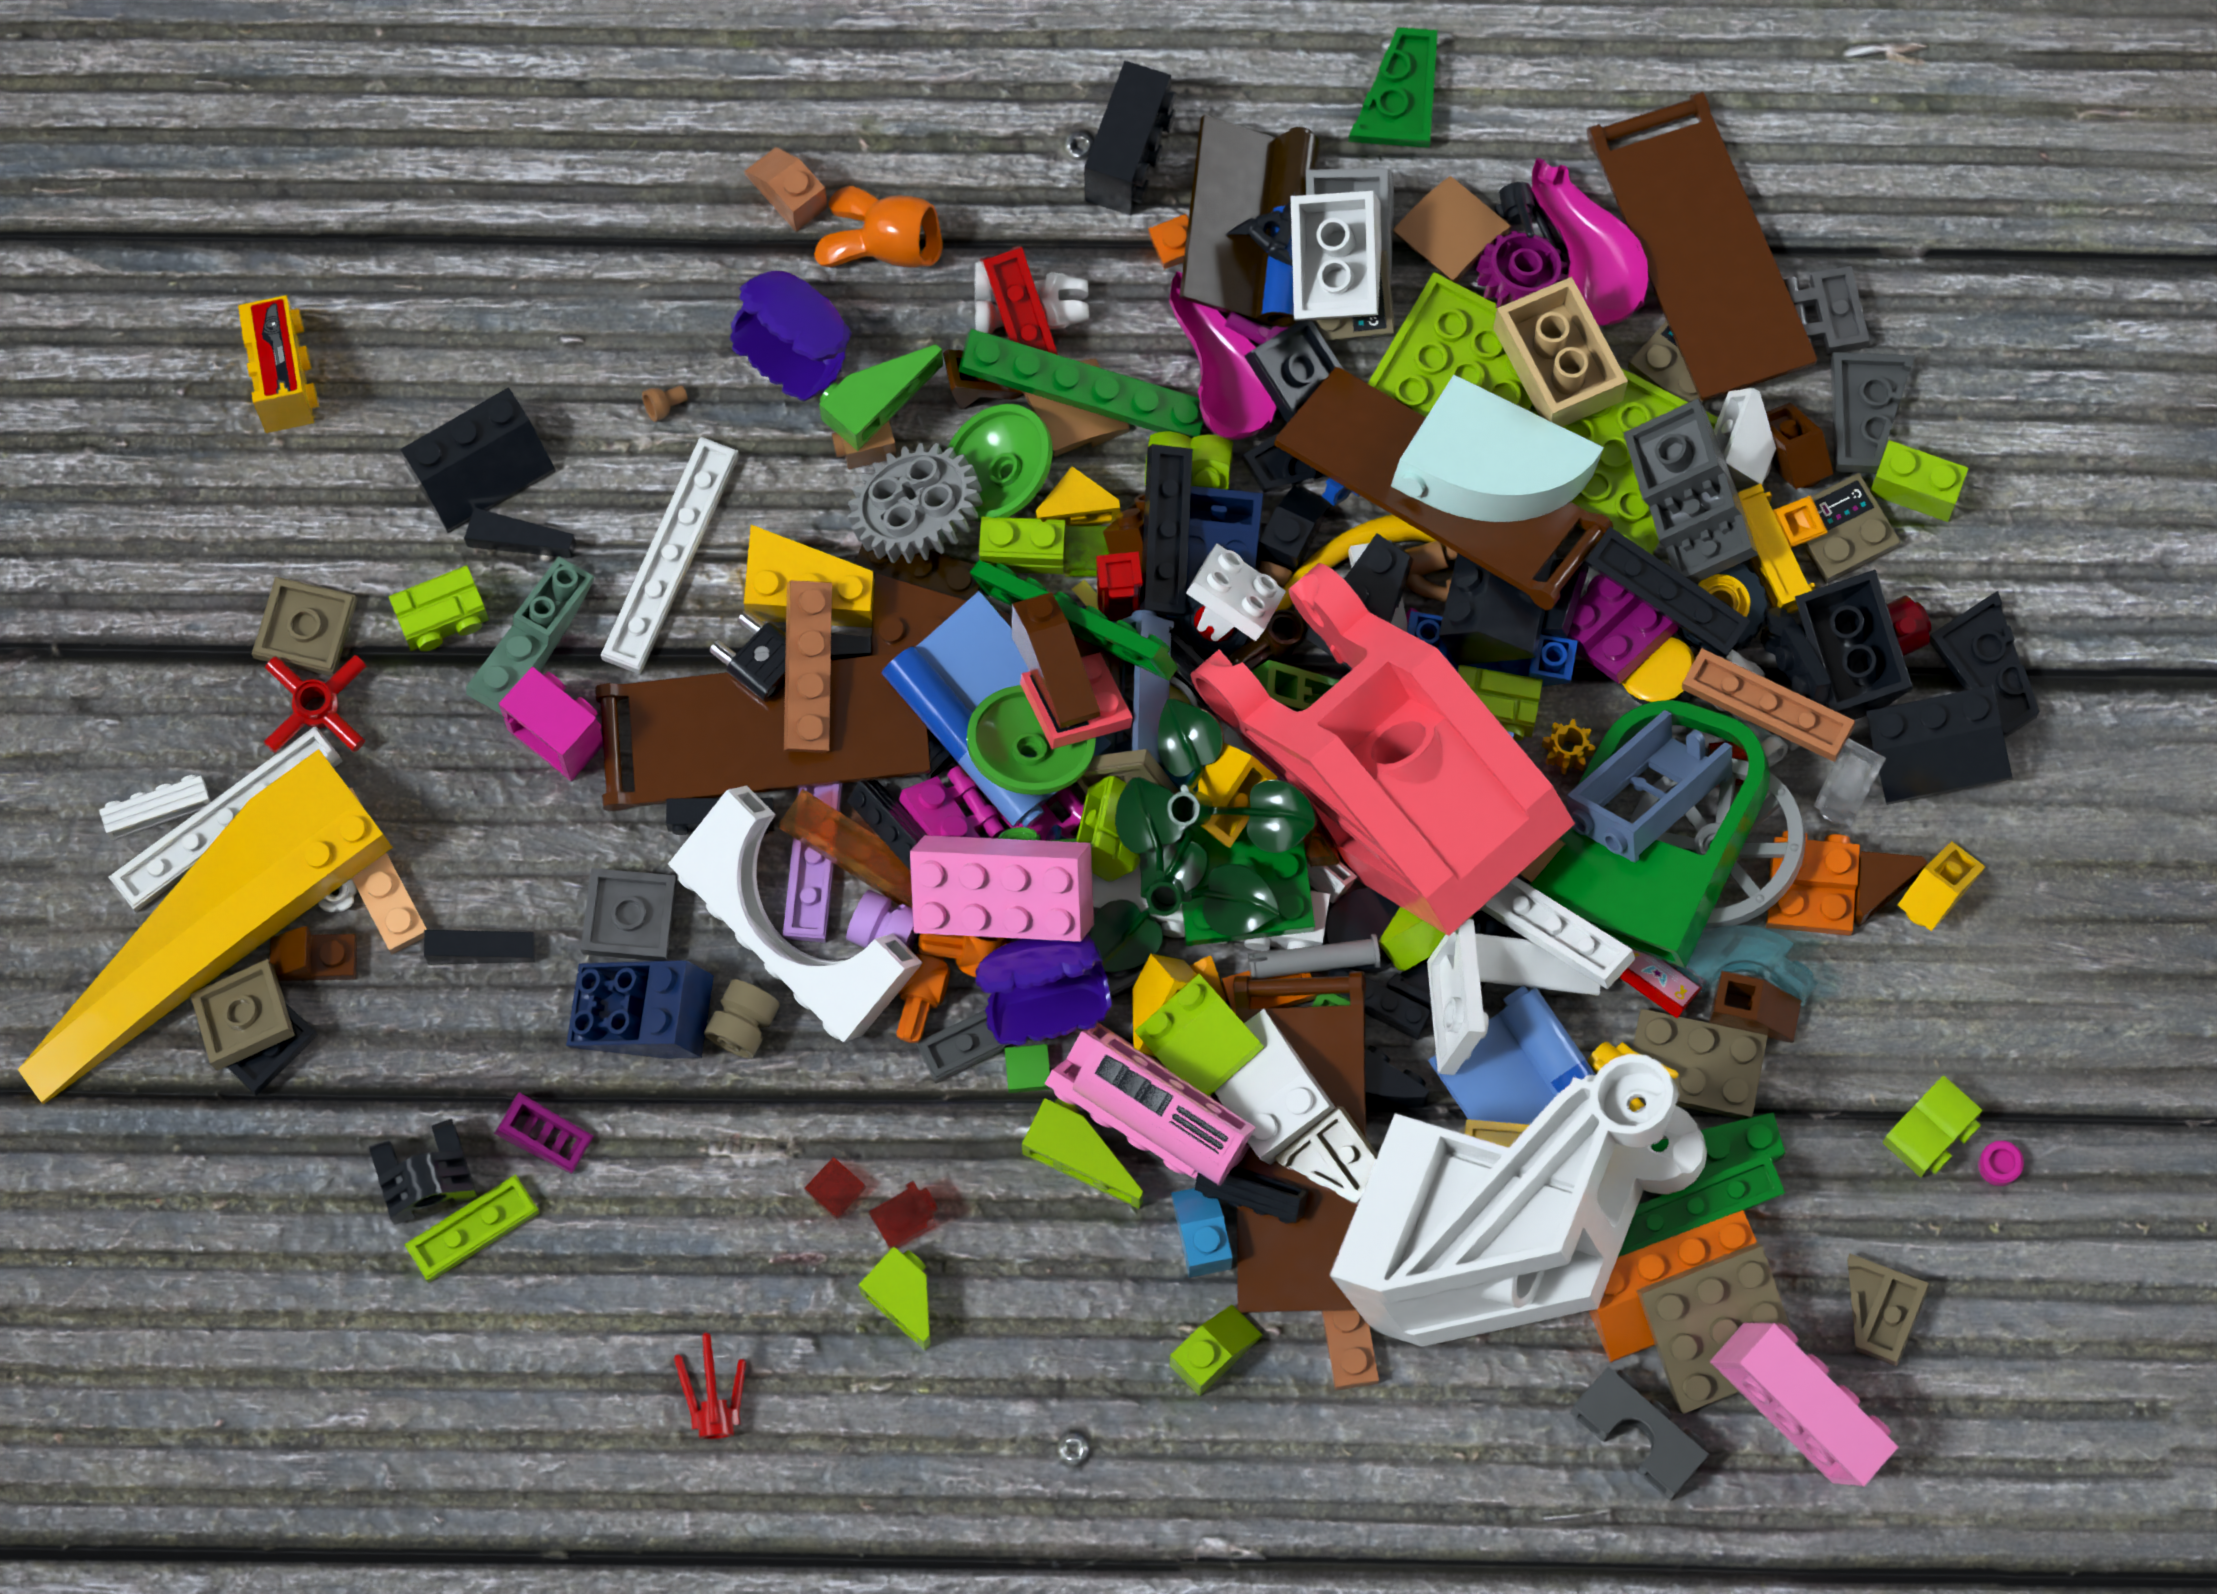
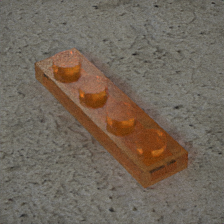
M802 789L781 820L778 828L890 898L895 903L913 908L911 870L904 865L885 842Z

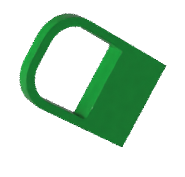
M1665 700L1641 705L1620 717L1606 733L1579 784L1664 710L1671 713L1672 725L1686 726L1733 742L1748 756V773L1707 853L1700 855L1655 840L1639 854V860L1634 863L1620 854L1612 853L1604 845L1586 835H1580L1573 828H1570L1560 837L1565 845L1529 885L1627 947L1686 968L1764 803L1769 789L1770 769L1767 757L1758 738L1740 721L1689 703Z

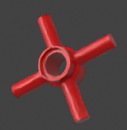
M354 655L324 683L316 679L302 681L277 656L269 660L265 669L293 694L292 710L294 713L269 735L263 743L275 754L298 731L307 725L310 728L317 727L318 729L327 727L353 752L359 750L365 743V739L337 714L338 699L336 695L367 667L366 664L357 655ZM311 699H325L323 706L318 710L310 711L305 709L306 704Z

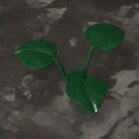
M1168 699L1163 707L1158 727V751L1165 768L1174 776L1185 777L1194 770L1195 773L1186 785L1181 786V792L1174 794L1168 802L1167 811L1169 818L1174 824L1178 825L1177 827L1180 831L1184 832L1176 842L1162 844L1165 875L1178 878L1182 882L1185 892L1193 890L1200 884L1208 869L1209 856L1202 845L1192 842L1195 833L1190 826H1201L1207 823L1212 815L1250 816L1247 823V832L1251 841L1259 849L1271 853L1290 850L1315 828L1317 816L1311 801L1299 788L1286 781L1271 779L1254 785L1250 792L1251 808L1213 806L1211 799L1205 793L1193 791L1204 774L1202 765L1212 764L1220 757L1224 745V733L1219 721L1208 711L1177 699ZM1154 847L1144 853H1140L1141 897L1145 899L1152 883L1156 880V855Z
M1139 776L1133 777L1127 783L1119 797L1115 825L1119 839L1131 852L1144 853L1154 847L1156 855V880L1148 890L1146 897L1148 907L1142 913L1134 902L1119 899L1104 904L1095 914L1094 926L1090 930V937L1100 951L1105 972H1117L1137 967L1145 963L1150 954H1156L1162 944L1163 931L1157 922L1148 917L1151 914L1160 916L1172 915L1179 909L1182 901L1190 902L1196 898L1207 897L1203 905L1204 919L1214 931L1226 936H1241L1250 933L1264 923L1276 918L1279 914L1278 902L1270 886L1259 874L1246 866L1233 863L1217 866L1209 875V889H1198L1191 892H1185L1184 886L1178 878L1165 875L1162 844L1176 842L1184 832L1180 831L1177 827L1178 825L1171 821L1167 811L1168 802L1175 793Z

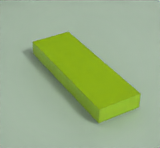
M515 1174L404 1245L427 1282L430 1283L540 1212Z

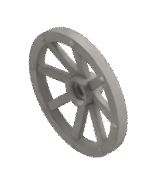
M1732 758V777L1727 782L1721 781L1715 823L1707 824L1696 807L1693 806L1684 815L1697 831L1695 838L1664 832L1656 840L1705 855L1733 803L1735 780L1741 779L1745 781L1749 767L1748 762ZM1771 772L1768 789L1770 795L1764 800L1749 834L1775 810L1781 807L1787 820L1788 842L1744 843L1738 858L1784 859L1776 874L1761 890L1736 860L1730 875L1749 898L1731 906L1713 909L1705 928L1734 926L1759 916L1784 896L1798 875L1806 845L1803 818L1788 788ZM1663 776L1653 786L1667 794L1678 783ZM1646 792L1636 806L1630 823L1633 824L1660 799Z

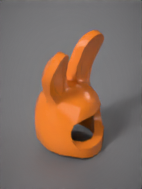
M843 187L830 197L828 207L835 216L864 221V225L861 229L846 230L824 236L818 242L814 254L816 261L823 267H835L865 256L874 257L880 261L901 267H931L939 259L943 246L937 211L934 205L922 198L898 195L879 200L857 187ZM922 225L926 239L925 248L920 254L919 237Z

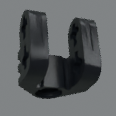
M453 1119L431 1125L439 1152L419 1154L399 1163L390 1139L369 1146L388 1213L394 1225L414 1219V1210L444 1202L449 1198L453 1197L456 1204L478 1197Z

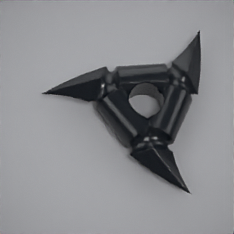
M1291 199L1282 212L1278 210L1256 216V219L1251 217L1225 234H1250V237L1266 253L1269 252L1268 256L1293 266L1292 259L1285 249L1292 234ZM1270 227H1279V231L1274 237L1266 235L1265 230Z

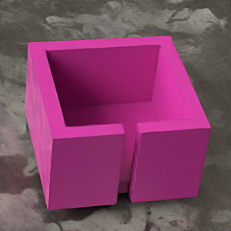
M532 666L498 703L502 716L505 717L504 721L507 730L569 781H572L603 747V738L600 731L602 726L595 717L598 713L583 698L578 697L574 700L564 692L566 689L565 685L549 671H546L543 675Z

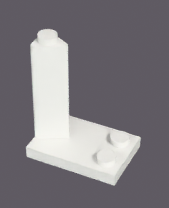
M1468 919L1450 936L1445 935L1427 960L1438 1074L1455 1075L1464 1061L1470 1058L1472 1050L1480 1039L1484 1038L1487 1034L1489 1019L1487 1013L1483 1012L1480 982L1514 986L1525 985V987L1530 988L1537 987L1539 989L1599 995L1600 985L1530 940L1475 933L1474 919Z

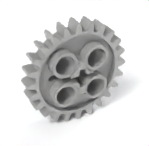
M919 443L915 453H910L907 447L904 446L901 450V456L895 458L891 453L886 454L888 463L884 466L877 462L872 463L875 473L873 475L861 474L860 476L865 486L853 487L852 490L856 499L848 501L852 513L848 514V518L853 526V532L858 541L862 542L867 552L873 550L878 559L887 554L892 563H895L901 554L904 555L907 563H911L915 553H920L924 560H928L930 549L935 548L939 553H944V542L949 541L957 544L959 542L955 533L957 531H970L966 520L978 519V514L974 507L980 506L983 503L978 494L983 490L972 464H968L963 454L957 456L952 447L942 452L937 443L934 444L929 452L926 451L923 443Z

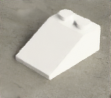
M1374 191L1291 196L1295 321L1378 315L1381 213L1380 201Z
M1263 1009L1244 1024L1262 1043L1264 1048L1215 1091V1094L1225 1108L1256 1127L1247 1142L1259 1159L1271 1165L1276 1161L1274 1157L1336 1107L1267 1011Z

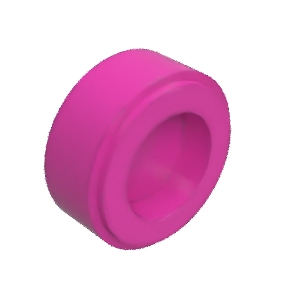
M2007 1141L1990 1143L1984 1148L1978 1160V1169L1985 1181L1994 1186L2012 1184L2019 1177L2024 1166L2020 1150L2014 1144Z

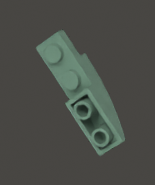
M558 556L514 614L512 627L466 686V695L502 715L498 703L532 666L539 672L541 671L575 617L594 581V576Z

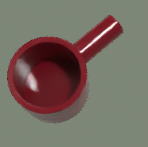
M1906 595L1887 603L1903 656L1927 646L1930 642L1929 632H1931L1932 626L1924 607Z

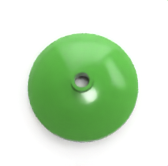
M1016 404L996 405L977 413L964 423L947 447V449L952 447L957 456L963 454L968 464H972L978 476V481L983 490L978 494L983 503L980 506L974 507L978 514V519L973 521L981 522V516L1007 518L1024 508L1036 496L1044 484L1051 467L1053 455L1052 438L1044 421L1030 409Z
M1021 685L998 690L986 697L975 708L968 723L966 741L972 762L979 772L992 783L1015 793L1041 795L1062 790L1083 776L1092 762L1096 738L1052 749Z

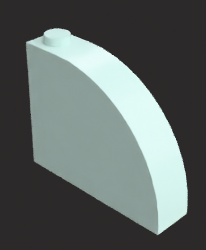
M1453 375L1400 458L1391 487L1427 505L1459 517L1489 522L1522 521L1551 513L1573 500L1594 475L1604 447Z

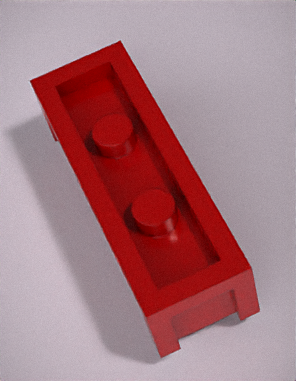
M1016 246L1011 248L1010 251L992 257L981 258L980 261L982 267L985 268L1008 339L1058 355L1023 248Z
M1139 551L1096 556L1098 610L1109 621H1118L1132 616L1134 611L1140 610L1139 587L1143 586Z

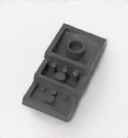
M1699 398L1624 432L1642 499L1650 507L1659 541L1667 550L1671 568L1692 582L1697 583L1758 555L1732 476Z

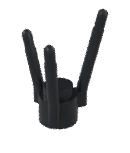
M1514 182L1501 188L1499 191L1501 204L1494 207L1495 213L1505 221L1509 219L1511 224H1523L1526 236L1529 239L1534 237L1531 222L1534 217L1544 239H1548L1555 249H1559L1536 199L1533 198L1531 185L1526 182ZM1561 253V254H1560V259H1561V261L1565 262L1564 259H1563V255H1562V253Z

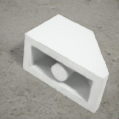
M1755 388L1729 391L1715 425L1714 433L1735 487L1762 485L1771 470V460L1776 446L1761 394Z

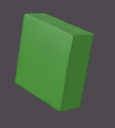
M1047 1044L1004 1048L1008 1093L1051 1089L1045 1084L1050 1075Z

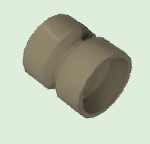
M732 979L720 1001L724 1010L715 1011L704 1035L711 1042L732 1054L746 1059H753L763 1040L760 1028L770 1026L781 1004L764 990L747 982Z

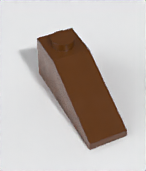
M1049 592L1013 603L1012 639L1060 729L1100 717V709L1069 623L1053 593Z

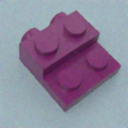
M1599 574L1590 581L1587 587V594L1578 602L1568 637L1560 638L1578 641L1576 653L1620 684L1679 629L1676 624Z

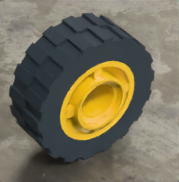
M1741 563V565L1737 564L1695 583L1751 620L1732 649L1737 652L1738 649H1744L1750 645L1751 640L1756 638L1761 629L1767 610L1766 592L1764 586H1761L1759 583V577L1755 573L1752 574L1748 567ZM1678 626L1679 630L1677 633L1683 636L1684 642L1687 645L1697 648L1698 652L1703 648L1717 656H1721V654Z

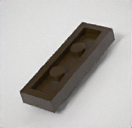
M862 544L854 563L873 571L874 579L876 573L966 601L981 589L980 585L970 574V571L975 566L974 564L929 550L928 560H924L920 553H915L912 562L907 563L904 555L901 554L898 560L892 563L887 554L878 559L873 550L867 552Z

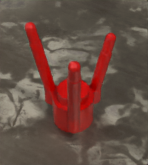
M705 1332L702 1335L707 1401L701 1402V1410H699L682 1356L679 1354L675 1355L674 1361L691 1414L692 1430H698L699 1439L728 1438L734 1436L733 1426L741 1425L740 1404L746 1361L744 1359L738 1361L730 1408H727V1400H717L711 1334Z

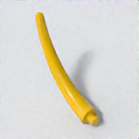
M1392 514L1362 523L1325 544L1301 565L1282 588L1286 592L1275 611L1285 610L1293 605L1289 595V588L1318 563L1327 565L1330 568L1349 558L1348 550L1350 546L1370 543L1376 533L1386 540H1391L1392 543L1404 541L1433 542L1436 540Z

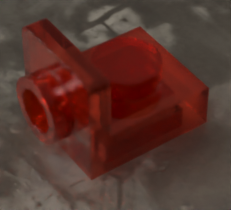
M914 1181L905 1185V1191L869 1211L871 1220L889 1250L893 1246L896 1249L936 1226L933 1213L938 1210V1207L927 1188L925 1187L919 1191Z

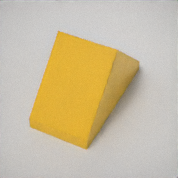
M1072 466L1036 509V519H1041L1042 522H1046L1047 519L1065 520V529L1111 524L1116 520V515L1120 513L1119 499Z

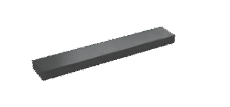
M1145 963L1128 970L1105 972L1111 999L1133 989ZM985 1010L916 1043L917 1049L935 1084L1005 1051L1004 1048L1015 1046L1013 1044L1003 1045L997 1042L993 1032L987 1028Z

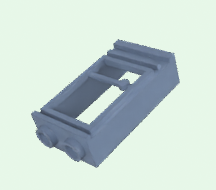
M1137 610L1132 613V616L1122 619V621L1131 625L1139 635L1147 638L1151 634L1164 641L1170 648L1168 652L1170 655L1171 633H1169V630L1174 628V622L1157 617V613L1150 610ZM1123 660L1121 695L1123 699L1125 695L1126 660ZM1135 665L1133 712H1130L1133 717V736L1131 739L1123 741V730L1106 734L1105 736L1112 745L1101 755L1147 749L1161 768H1165L1158 751V727L1163 707L1169 699L1170 680L1163 679Z
M1664 710L1567 794V811L1575 823L1571 828L1580 835H1586L1604 845L1612 853L1620 854L1636 863L1639 860L1640 853L1721 781L1727 782L1732 777V746L1725 742L1707 757L1705 755V738L1698 730H1693L1686 736L1687 745L1672 738L1671 713ZM1649 767L1678 784L1666 794L1646 783L1644 778L1637 777ZM1630 783L1634 784L1635 790H1645L1660 799L1633 824L1603 808Z

